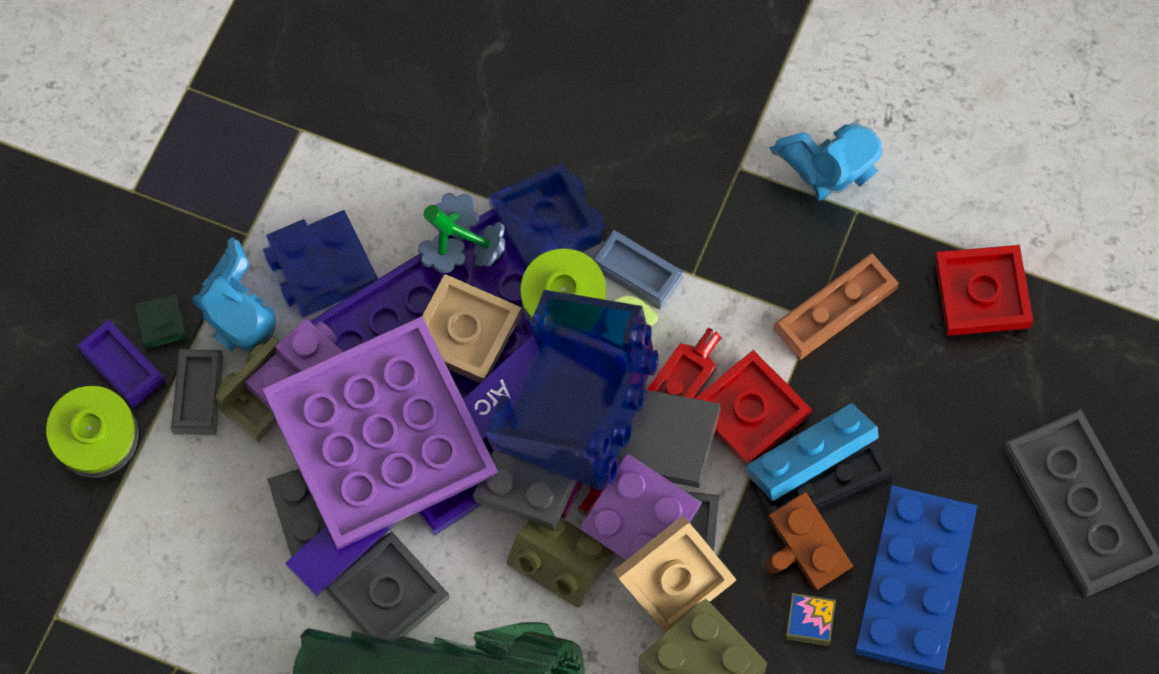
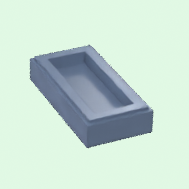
M615 230L611 232L592 258L600 267L604 276L659 309L663 307L683 279L684 272Z

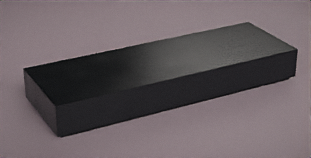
M873 441L774 501L760 488H757L756 494L767 516L805 492L817 510L821 511L892 480L893 473L876 441Z

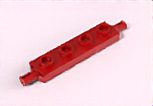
M707 328L695 347L680 343L647 390L696 398L715 373L716 365L709 355L722 339L721 335L717 331L713 334V329ZM594 467L588 470L584 476V482L591 489V492L577 509L583 516L585 514L586 517L588 516L614 475V471Z

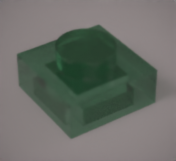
M176 294L135 304L146 348L187 338Z

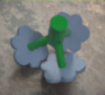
M446 193L441 199L442 203L426 207L423 213L424 218L439 231V235L435 236L433 241L425 240L418 245V252L422 256V265L434 267L440 273L451 272L454 269V265H462L465 262V255L463 254L464 243L461 241L464 239L475 243L474 254L477 255L475 265L479 267L483 265L489 267L501 256L505 247V239L502 237L505 229L504 225L500 222H497L494 226L488 225L482 237L471 232V226L478 223L479 216L473 211L475 203L470 195L461 194L456 197L453 193ZM452 235L456 239L448 240V236Z

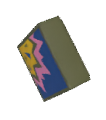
M792 593L785 640L829 646L836 600Z

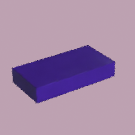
M109 319L76 345L79 353L132 409L165 382L162 374Z

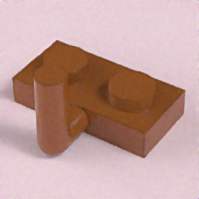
M806 492L767 516L786 546L766 560L765 568L768 572L772 574L778 573L796 562L813 590L816 591L854 567Z

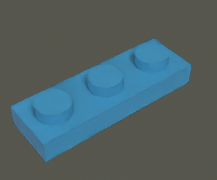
M850 403L747 464L748 477L774 501L878 439L877 425L853 403Z

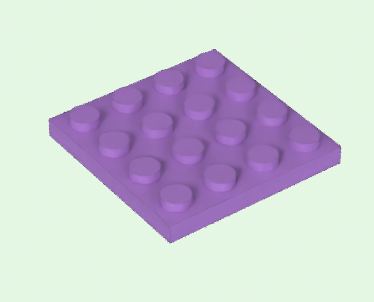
M422 316L262 389L337 550L471 488L498 473Z

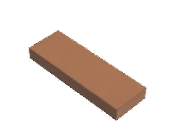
M871 253L774 323V331L801 360L896 291L899 283Z

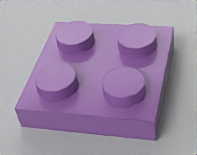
M628 454L622 460L579 529L627 560L682 515L691 522L702 502Z

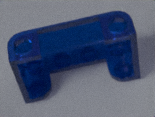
M544 290L530 323L538 352L513 410L509 397L500 395L485 432L493 450L595 489L604 490L607 484L613 483L618 471L617 458L621 448L626 447L631 438V421L635 411H640L643 407L645 385L649 375L653 376L657 370L659 354L657 350H653L651 340L652 328L651 325L647 324L643 307L640 305Z

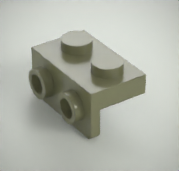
M275 336L266 344L260 343L249 354L247 364L237 374L231 373L221 382L217 390L218 394L216 395L220 411L257 442L277 422L272 411L247 389L245 381L276 354L275 346L280 340Z
M560 518L555 530L528 521L516 535L507 564L574 606L580 607L585 602L592 584L612 562L615 552L563 518Z

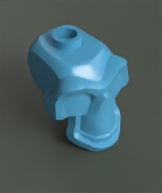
M858 123L845 124L833 132L836 136L835 139L832 141L826 139L819 146L809 134L802 132L780 138L775 142L774 146L770 147V151L773 155L779 156L780 159L783 158L797 171L800 177L813 187L815 197L820 201L826 199L831 193L842 192L852 182H855L860 187L878 172L873 164L881 158L883 153L882 143L874 131Z
M232 237L227 240L228 247L225 249L215 269L202 283L203 288L191 300L202 311L204 320L216 329V332L212 335L216 341L231 352H233L236 346L246 352H252L260 343L266 344L271 339L276 327V316L274 315V310L269 305L267 307L263 306V299L258 298L255 294L248 296L247 292L249 289L240 283L248 272L250 263L240 242Z

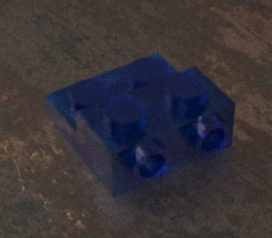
M564 162L489 195V204L499 222L504 225V231L525 269L538 256L551 250L573 249L584 252L601 244V233L605 229L601 214L595 206L589 208L584 199L586 192L581 179L576 173L571 175Z
M345 210L307 225L305 219H302L266 235L269 247L264 248L263 253L272 272L280 270L285 281L279 284L288 307L297 306L302 318L347 299L378 279Z

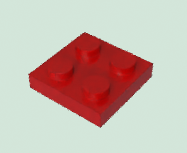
M1020 245L936 252L935 266L947 336L1031 328L1033 317Z
M754 349L694 398L720 404L721 411L715 435L745 467L772 449L811 416L812 411Z

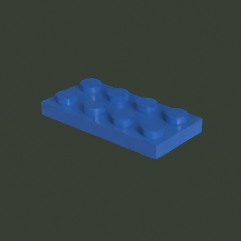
M892 485L854 654L936 674L943 673L978 505Z

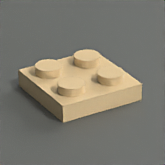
M445 274L422 317L448 370L481 383L491 374L522 315V307Z
M684 515L613 570L618 579L665 633L702 600L706 598L710 602L736 581L733 574Z

